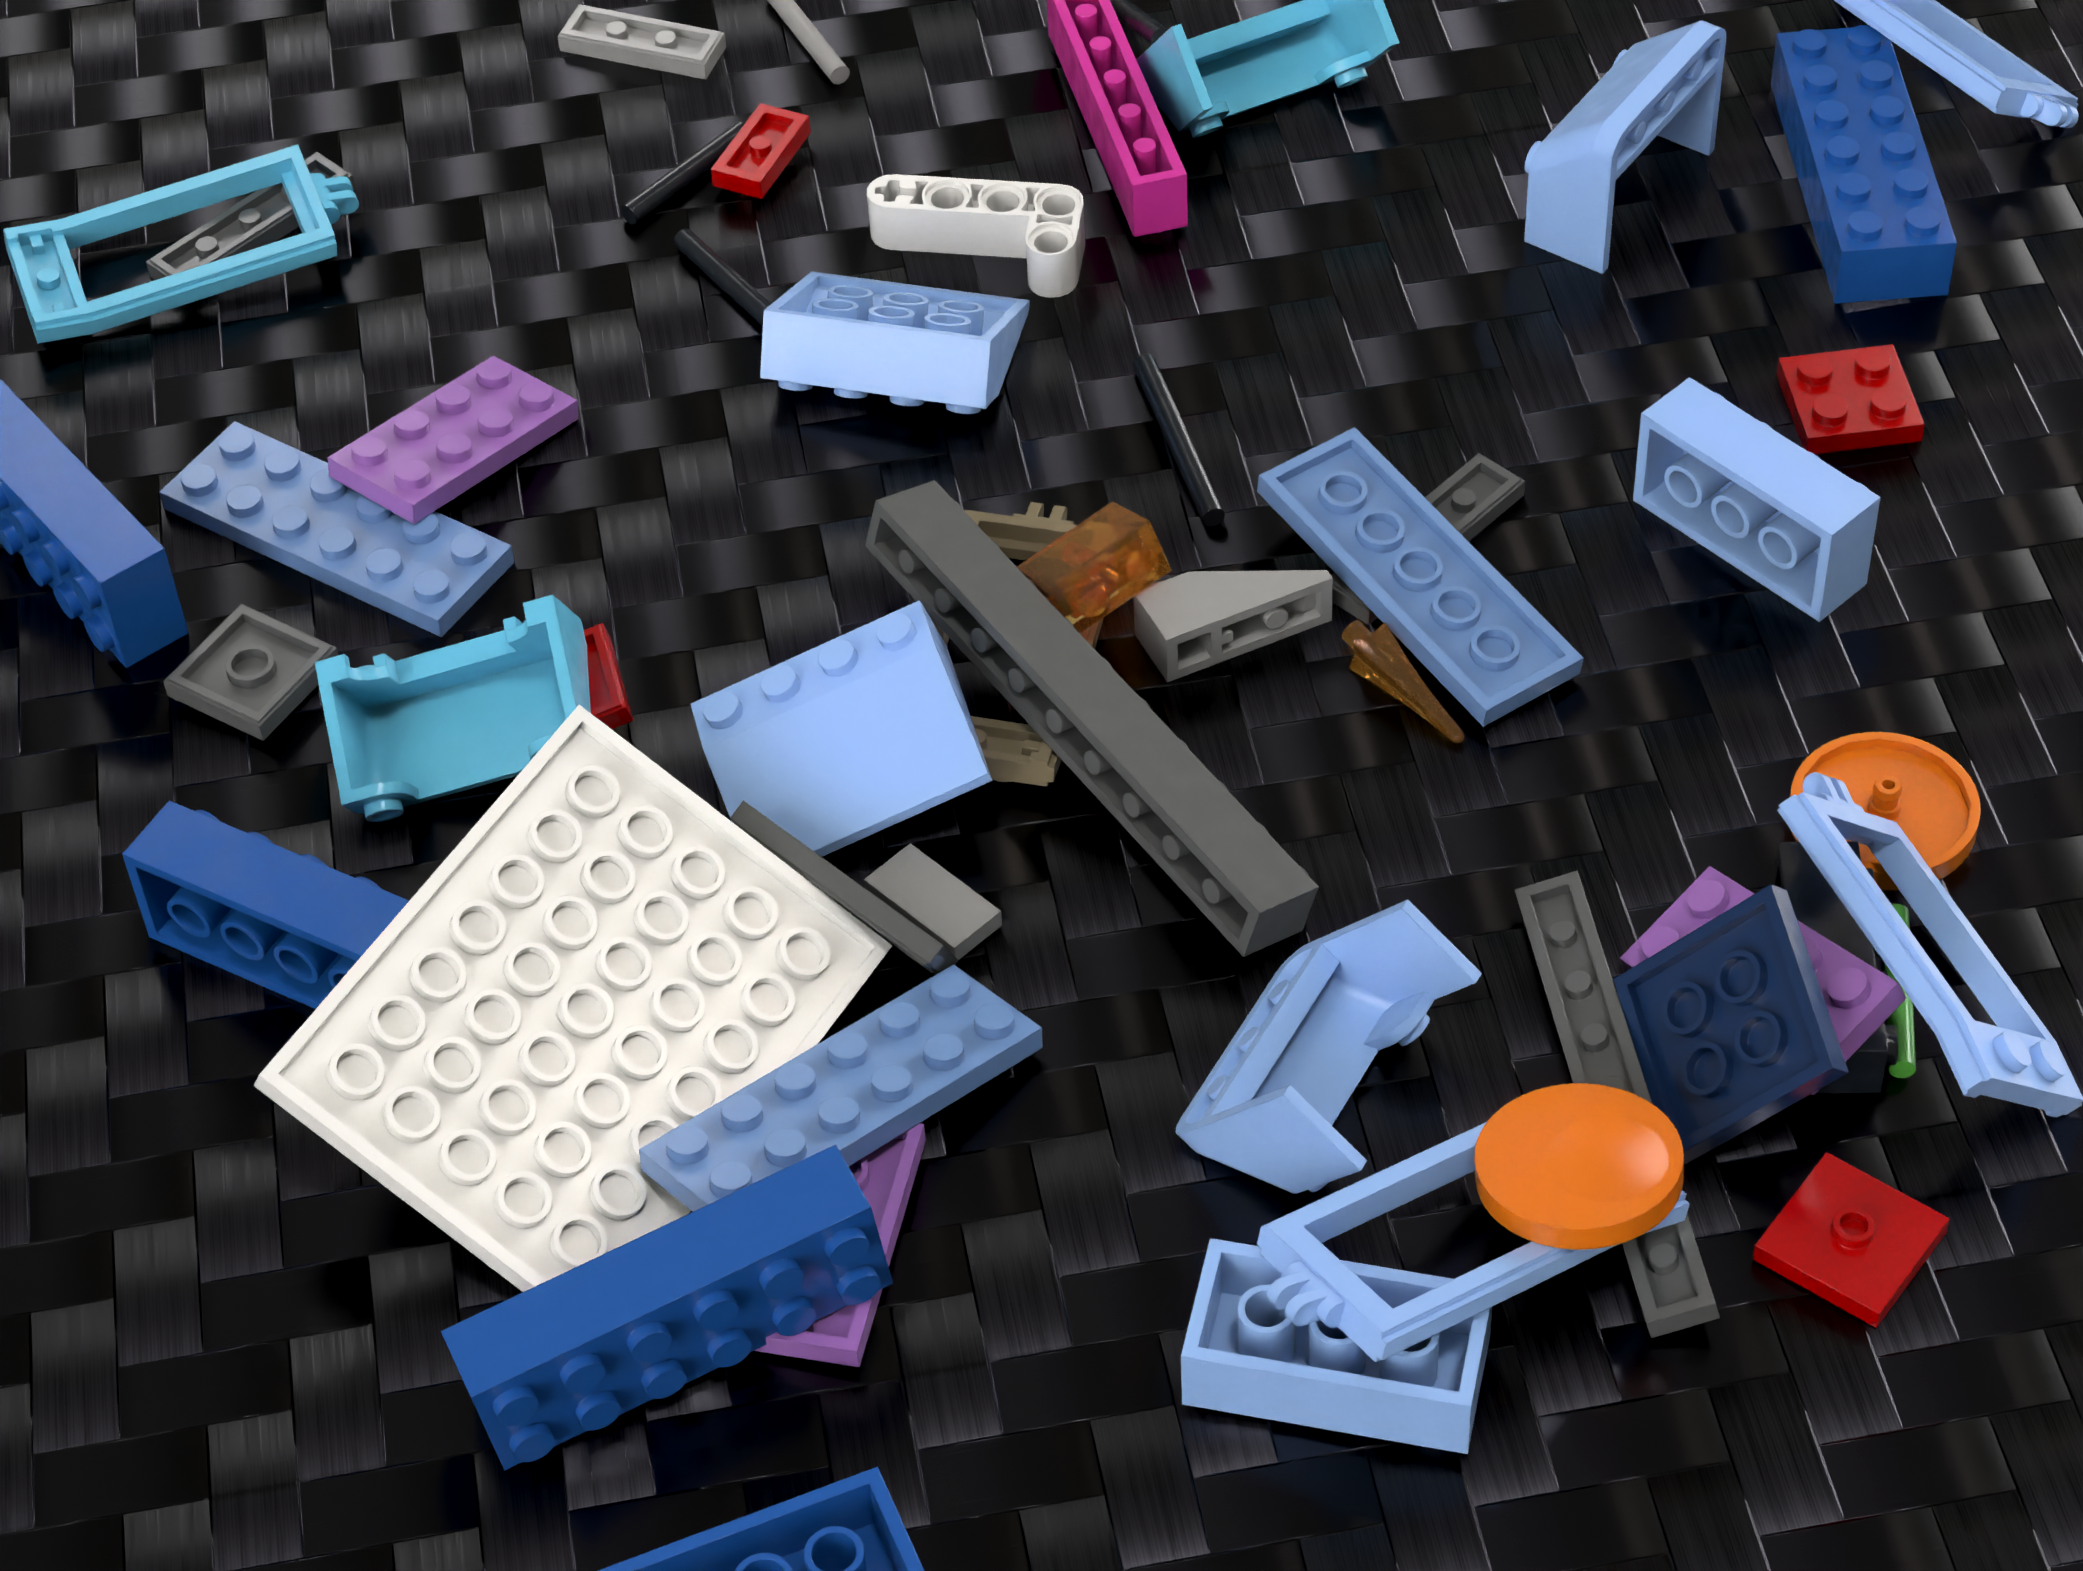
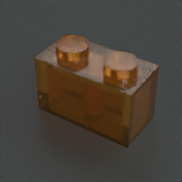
M1113 501L1017 566L1036 585L1037 589L1073 624L1079 633H1082L1172 571L1150 520Z

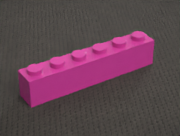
M1047 0L1048 35L1133 236L1155 234L1188 226L1187 173L1110 0Z

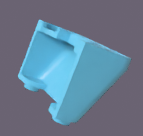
M552 594L524 602L523 607L526 617L524 623L515 616L503 619L505 629L503 631L394 661L385 653L373 656L374 665H365L358 668L350 667L349 657L345 654L314 662L341 805L352 812L365 814L367 821L382 822L401 816L404 813L403 807L518 776L578 705H581L591 713L587 644L581 619Z

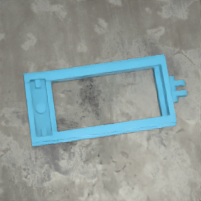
M297 144L62 219L5 228L3 232L6 250L37 344L95 334L337 256V243L331 224L336 223L341 215L355 212L359 207V201L347 177L325 178L321 173L310 174ZM279 183L283 184L302 234L87 302L69 251L70 249Z

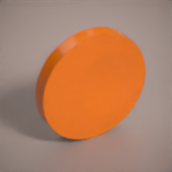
M1864 732L1834 739L1813 751L1802 762L1792 781L1790 797L1793 794L1799 795L1803 792V781L1807 775L1813 772L1843 781L1853 802L1860 805L1864 812L1897 822L1938 880L1955 871L1965 861L1976 840L1981 808L1979 794L1971 777L1949 754L1928 742L1914 737L1889 732ZM1858 843L1861 863L1865 868H1872L1874 881L1881 890H1899L1869 847Z
M1588 1083L1560 1084L1521 1095L1492 1115L1481 1130L1475 1147L1476 1187L1479 1197L1490 1215L1514 1234L1529 1241L1555 1248L1572 1250L1597 1249L1614 1246L1637 1238L1653 1229L1668 1216L1679 1200L1683 1188V1146L1679 1133L1670 1119L1649 1101L1628 1091L1605 1085Z

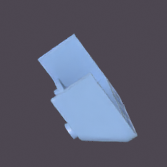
M1698 21L1637 42L1629 50H1622L1616 57L1612 68L1542 142L1537 141L1532 145L1524 165L1525 172L1529 174L1524 242L1601 274L1608 269L1615 181L1657 135L1708 156L1714 151L1726 45L1725 29L1705 21Z
M1408 899L1302 946L1276 971L1181 1116L1176 1126V1134L1196 1153L1293 1194L1306 1190L1316 1192L1331 1181L1361 1171L1367 1160L1332 1127L1336 1118L1379 1050L1397 1042L1401 1046H1405L1414 1041L1425 1030L1430 1021V1017L1426 1013L1434 1000L1475 984L1482 973Z

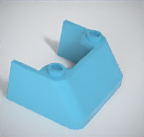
M1302 0L1190 39L1186 38L1181 24L1175 25L1168 29L1136 60L1157 106L1178 132L1190 131L1194 139L1221 129L1223 127L1222 119L1332 81H1335L1337 88L1357 83L1368 77L1365 68L1398 45L1399 40L1383 0Z

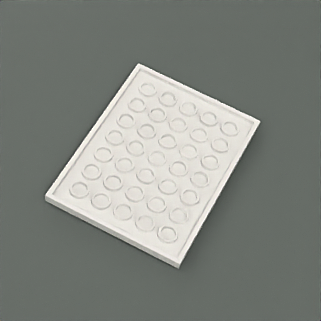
M578 705L264 1068L254 1086L524 1292L689 1214L691 1211L641 1170L639 1149L816 1046L893 945L581 705Z

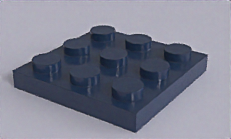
M1770 884L1613 979L1651 1102L1670 1119L1677 1129L1682 1141L1684 1164L1691 1162L1849 1073L1786 889Z

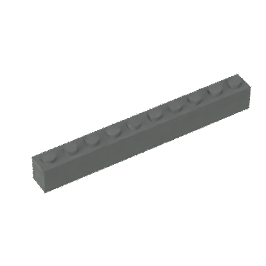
M935 480L876 500L865 542L866 548L916 602L920 600L926 612L1235 949L1245 957L1303 931L1319 886L1310 878L1306 870L1299 866L1270 836L1266 828L1257 822L1236 800L1227 787L1189 750L1186 743L1179 739L1151 710L1148 703L1140 698L1117 674L1110 663L1101 657L1082 637L1073 624L1037 589L1036 585L1000 550L997 543L990 539L964 512L961 505L954 501Z

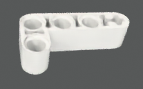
M892 174L876 178L867 188L871 239L881 248L900 251L1027 258L1028 286L1032 292L1048 298L1067 295L1075 289L1078 283L1085 249L1083 195L1072 186L1051 183Z

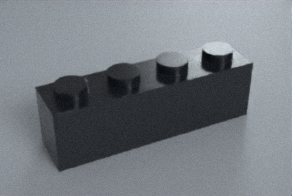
M1846 841L1861 861L1858 841ZM1778 842L1772 885L1788 891L1797 920L1876 968L1875 959H1880L1879 954L1800 842ZM1866 868L1871 877L1874 879L1872 868ZM1881 971L1882 973L1888 976L1887 971ZM1883 1022L1846 1061L1849 1073L1819 1089L1816 1093H1881L1886 1065H1896L1898 1039L1896 1026Z

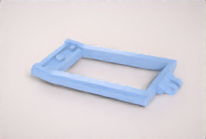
M1834 0L1995 114L2034 119L2049 126L2071 128L2077 123L2079 117L2077 111L2078 103H2076L2077 97L1937 1Z
M1817 772L1807 775L1803 781V792L1799 795L1793 794L1778 805L1780 808L1777 811L1935 1033L1963 1095L1972 1098L1984 1095L2042 1109L2046 1115L2056 1118L2062 1114L2067 1115L2082 1106L2083 1096L2057 1042L1897 822L1864 812L1860 805L1853 802L1843 781ZM1845 839L1858 841V843L1869 847L1997 1026L1975 1021Z
M1486 1122L1261 1226L1257 1245L1261 1247L1260 1254L1282 1274L1281 1278L1275 1280L1267 1291L1268 1300L1278 1309H1285L1286 1317L1296 1326H1304L1319 1320L1327 1327L1333 1328L1337 1326L1375 1362L1382 1361L1614 1246L1572 1250L1545 1246L1531 1241L1392 1309L1322 1244L1337 1235L1475 1171L1476 1142ZM1683 1190L1675 1207L1668 1216L1648 1232L1685 1221L1690 1203L1685 1200L1687 1194Z

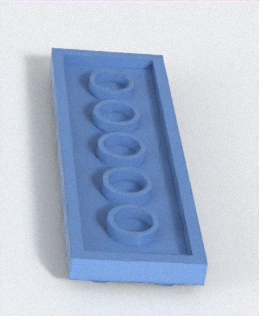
M235 421L159 491L165 510L439 637H442L515 562L512 545L436 511L413 524L329 477L327 462Z
M1355 427L1259 475L1257 492L1483 727L1580 674L1584 658Z
M953 964L640 1148L641 1170L694 1212L835 1144L847 1165L850 1166L1042 1049V1027Z

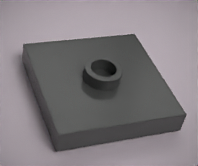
M240 604L163 682L167 696L264 741L319 685L314 662L338 656L337 647Z

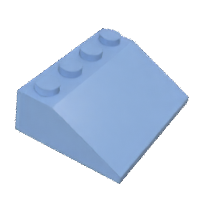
M811 271L764 310L760 378L777 380L778 386L786 390L805 391L812 389L814 385L834 388V394L844 398H864L868 396V393L890 396V402L902 406H919L924 404V401L946 403V409L951 412L961 414L978 413L981 411V408L986 409L1000 393L1029 313L1030 300Z
M920 600L691 703L703 751L729 816L733 815L744 800L821 857L992 781L949 651Z

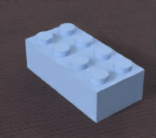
M1690 377L1641 413L1633 501L1818 622L1867 584L1880 496L1870 491L1863 484L1852 480L1825 463L1815 454L1806 451L1779 434L1766 423L1760 422L1728 402L1720 394L1709 390Z
M1210 1238L1181 1353L1183 1405L1468 1454L1491 1334L1492 1307L1382 1361L1375 1362L1337 1326L1333 1328L1327 1327L1321 1320L1304 1326H1296L1286 1317L1285 1309H1278L1268 1300L1267 1291L1275 1280L1281 1278L1282 1274L1260 1254L1261 1247ZM1340 1260L1392 1309L1453 1280L1451 1278Z

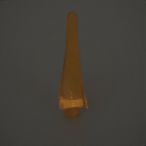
M1359 620L1350 623L1342 633V639L1355 651L1349 669L1404 703L1452 742H1462L1465 738L1463 731L1421 679L1386 623H1383L1373 633Z

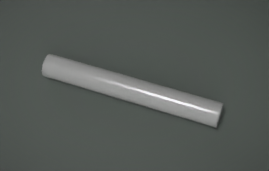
M767 0L833 84L844 83L850 75L848 67L794 0Z

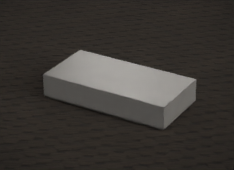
M911 843L864 879L865 889L944 945L958 960L1002 926L1001 910Z

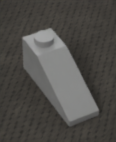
M1327 570L1186 572L1133 592L1135 636L1165 680L1170 682L1332 621L1333 578Z

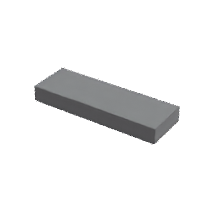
M581 4L577 6L558 35L559 48L563 52L705 80L726 48L725 33L721 31Z

